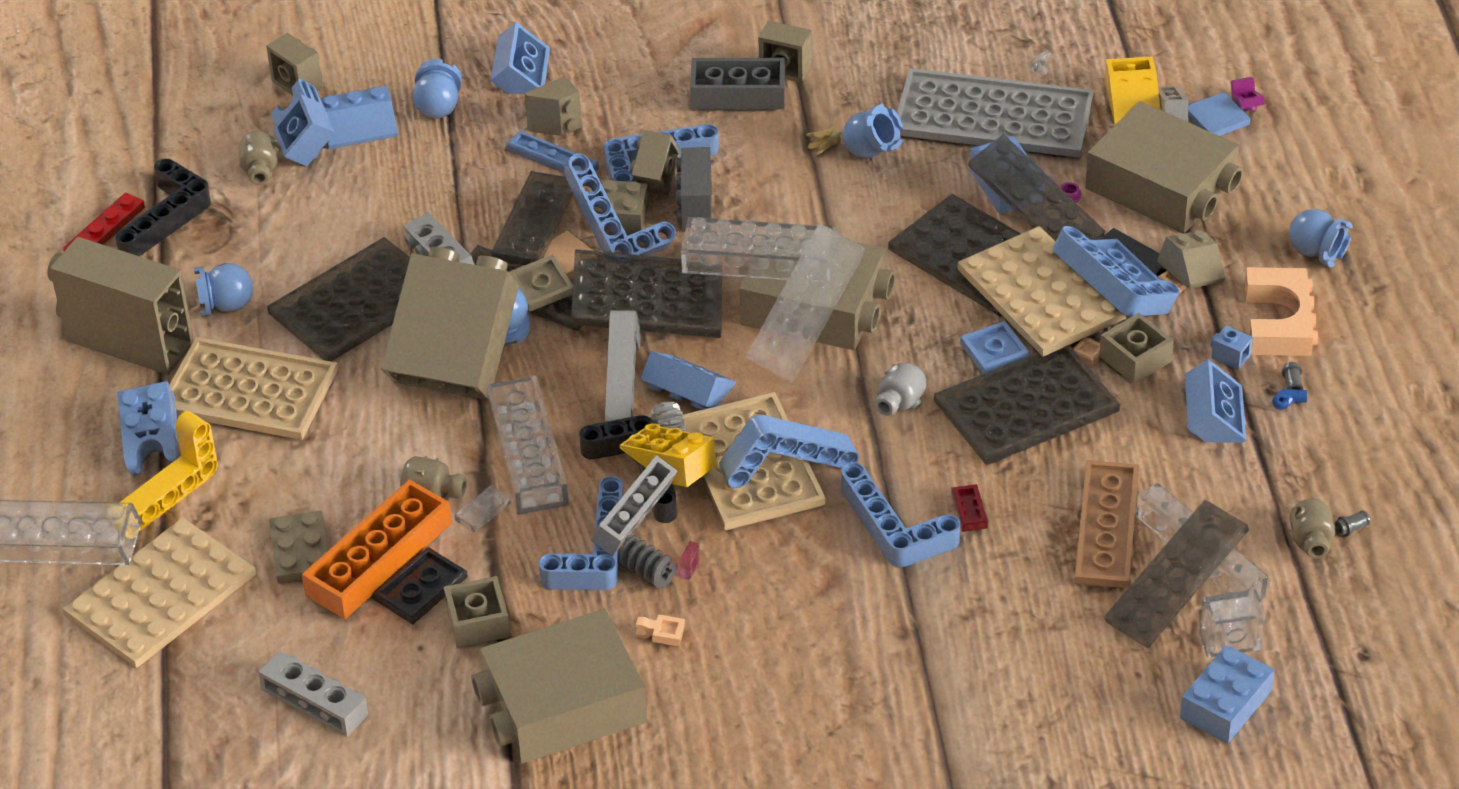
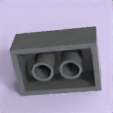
M710 147L681 148V158H677V172L681 173L676 174V185L678 188L676 190V204L681 206V208H677V222H682V232H712Z

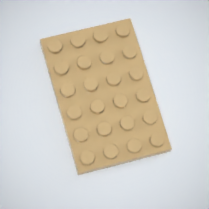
M1038 226L959 261L958 270L1044 357L1126 319V315L1112 305L1053 251L1055 241Z
M196 337L169 385L175 396L177 417L185 411H191L209 423L303 440L338 371V365L336 362Z
M775 392L683 415L686 427L685 432H699L704 436L714 437L717 466L703 475L702 480L725 530L825 505V496L807 460L769 452L749 482L739 488L729 486L719 466L722 457L752 417L766 415L789 421Z
M182 517L63 608V613L65 617L133 667L138 668L256 575V570L254 566Z

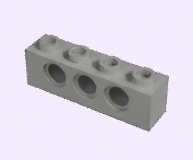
M429 212L403 225L407 234L404 236L405 242L410 249H415L416 254L428 256L431 247H441L458 253L460 255L458 262L474 265L471 255Z
M656 455L600 523L591 541L611 556H614L670 487L678 470Z
M279 651L258 672L263 691L347 737L368 716L366 697L361 692L353 691L344 686L339 680L331 679L322 674L317 668L303 664L295 656H289Z

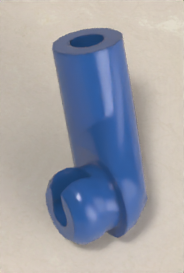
M1282 389L1273 397V406L1283 410L1293 402L1306 403L1307 390Z

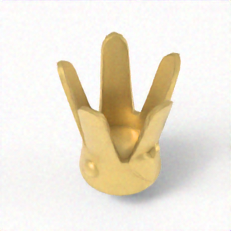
M832 126L824 131L807 133L808 137H821L810 143L808 148L814 149L819 147L820 151L816 153L817 157L830 146L839 144L842 132H839L836 127Z

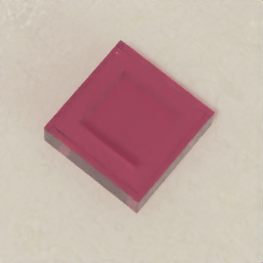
M689 541L680 558V577L690 580L700 563L699 544Z

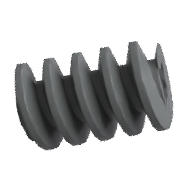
M636 535L630 536L620 550V565L623 568H627L630 572L637 574L638 577L644 578L646 582L652 583L656 588L666 587L673 579L678 567L676 563H671L672 558L670 555L663 556L664 553L661 550L655 551L653 545L647 546V542L645 540L639 541Z

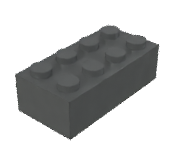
M692 58L690 80L691 110L784 109L785 58Z

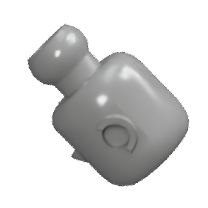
M903 362L897 365L893 364L891 369L884 372L885 376L879 383L878 396L875 401L876 409L880 414L890 416L897 411L913 409L922 402L920 397L924 394L927 384L926 377L919 367L912 363Z

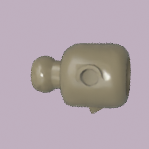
M262 130L248 132L242 137L239 143V166L248 174L250 181L254 184L262 185L270 179L271 172L277 165V152L280 151L277 140H274V137Z
M415 456L407 460L400 480V486L410 479L441 498L446 493L453 498H461L464 496L467 488V478L462 474L450 475L448 466L439 461V458L434 460L427 456Z
M1319 499L1302 500L1293 507L1290 514L1293 540L1299 548L1305 550L1309 557L1320 559L1329 552L1330 543L1335 536L1332 511L1325 502Z

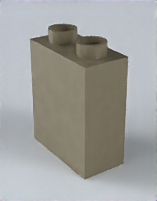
M1139 101L1088 151L1085 189L1179 232L1185 233L1198 219L1206 221L1211 217L1217 206L1218 198L1224 192L1233 194L1237 190L1243 177V168L1237 166L1239 144Z
M771 224L739 288L740 322L743 326L855 350L863 331L875 332L880 316V304L877 301L879 298L884 300L890 299L895 282V272L885 269V248Z
M77 237L63 253H56L50 260L47 275L54 285L57 298L56 314L62 320L66 341L167 375L191 347L194 338L180 269Z
M431 247L428 256L411 253L381 370L394 383L490 401L519 288L514 278L506 271L508 264L503 260L490 256H478L476 265L458 262L460 257L458 253L441 247Z
M606 609L480 648L483 671L471 675L476 698L481 707L494 704L497 712L490 714L489 718L496 742L499 747L512 743L521 764L647 723L645 685Z

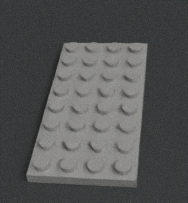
M909 68L897 111L903 125V129L900 130V136L980 146L1014 136L1024 151L1081 158L1094 98V90Z

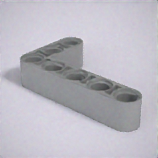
M610 311L605 422L633 417L636 350H640V326L636 311Z

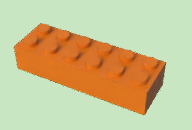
M409 479L302 573L305 596L346 620L377 589L406 566L452 524L449 502Z

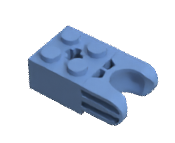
M298 79L292 87L293 98L289 107L282 109L277 105L272 111L271 116L275 123L273 129L284 156L308 166L317 157L323 146L331 140L335 132L316 88L312 84Z
M168 381L118 391L117 397L124 460L130 474L142 473L143 461L152 452H163L169 460V465L178 459L181 453L175 428L177 421L176 402Z

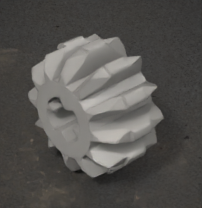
M667 401L654 405L651 412L653 423L659 424L661 427L679 428L685 431V420L677 403Z

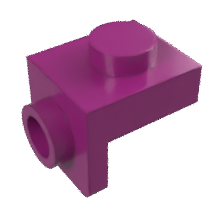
M1253 77L1236 79L1230 82L1232 100L1244 111L1256 110L1257 106L1265 105L1264 95L1255 91Z

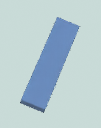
M519 131L507 143L508 151L563 173L571 156L577 154L522 131ZM588 158L596 172L599 169L598 161ZM572 165L576 171H582L580 166Z

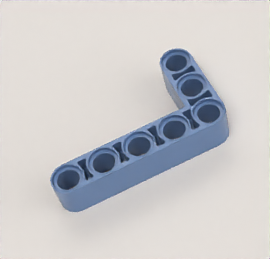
M711 124L658 132L672 135L680 150L681 148L710 147L711 156L719 151L718 128ZM643 134L610 139L605 142V167L609 180L634 182V178L630 173L632 161L636 160L638 153L637 141Z
M580 153L571 156L564 168L565 177L611 266L615 268L624 267L669 247L676 236V230L669 222H660L627 236L588 157ZM572 165L580 166L582 171H576ZM583 186L590 187L593 192H586ZM593 207L600 208L603 214L596 213ZM607 228L612 230L614 235L610 236L606 234L604 229ZM658 233L665 234L667 236V240L661 239L658 236ZM636 242H643L646 248H640ZM615 250L622 251L625 257L616 255Z
M1063 226L1053 246V251L1120 312L1132 317L1137 313L1143 316L1168 314L1180 293V289L1169 281L1136 282L1085 235L1073 227Z
M757 415L746 423L722 457L719 466L729 486L739 488L749 482L769 452L842 468L849 462H858L859 454L846 434L766 415Z
M849 462L842 467L841 490L891 565L906 567L953 550L959 545L960 520L956 516L942 515L905 528L866 469L860 463Z
M608 476L600 481L595 532L600 523L624 495L623 482L618 477ZM595 543L593 554H546L539 560L541 585L551 590L612 589L618 582L621 547L614 556L608 554Z

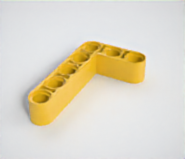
M191 411L183 412L175 424L181 456L111 508L105 517L106 526L125 539L135 536L216 472L218 462L211 426Z

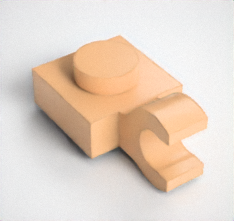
M658 615L656 621L646 617H638L635 625L637 628L635 637L646 639L652 636V642L679 647L685 627V619Z

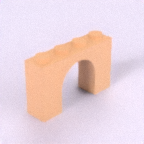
M1246 267L1244 285L1246 303L1281 304L1295 313L1293 316L1285 319H1251L1249 336L1253 337L1251 355L1311 356L1313 346H1317L1318 332L1313 330L1316 326V314L1311 313L1314 310V296L1309 295L1312 293V279H1308L1307 268Z

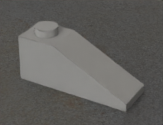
M1179 86L1158 87L1161 111L1188 122V98Z

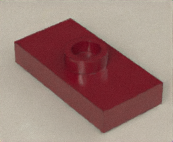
M978 485L951 487V495L957 517L960 520L961 532L988 529V520Z

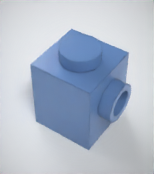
M1225 326L1211 340V347H1213L1212 359L1239 370L1251 355L1253 337Z

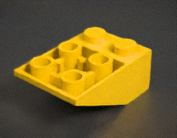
M1153 56L1106 59L1105 85L1114 125L1139 101L1161 110Z
M653 423L646 425L644 429L631 435L629 439L620 444L621 450L645 468L657 455L678 470L671 483L674 485L688 487L717 466L714 437L704 436L699 432L690 433L679 428H666Z

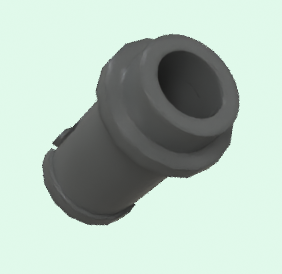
M1296 362L1286 363L1282 369V376L1286 379L1287 389L1303 390L1301 382L1302 368Z
M1361 510L1348 517H1338L1334 525L1338 535L1348 537L1353 531L1368 527L1371 521L1368 513L1365 510Z

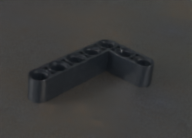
M161 159L154 165L157 185L161 190L168 193L169 196L116 233L115 239L118 250L140 257L211 205L208 182L171 159Z
M638 415L584 426L579 431L581 455L586 459H598L625 454L620 449V444L629 439L631 435L644 429L646 425L653 424V421L648 416ZM637 462L640 473H642L645 467ZM673 484L670 485L652 508L654 518L658 522L670 523L677 517L676 492Z

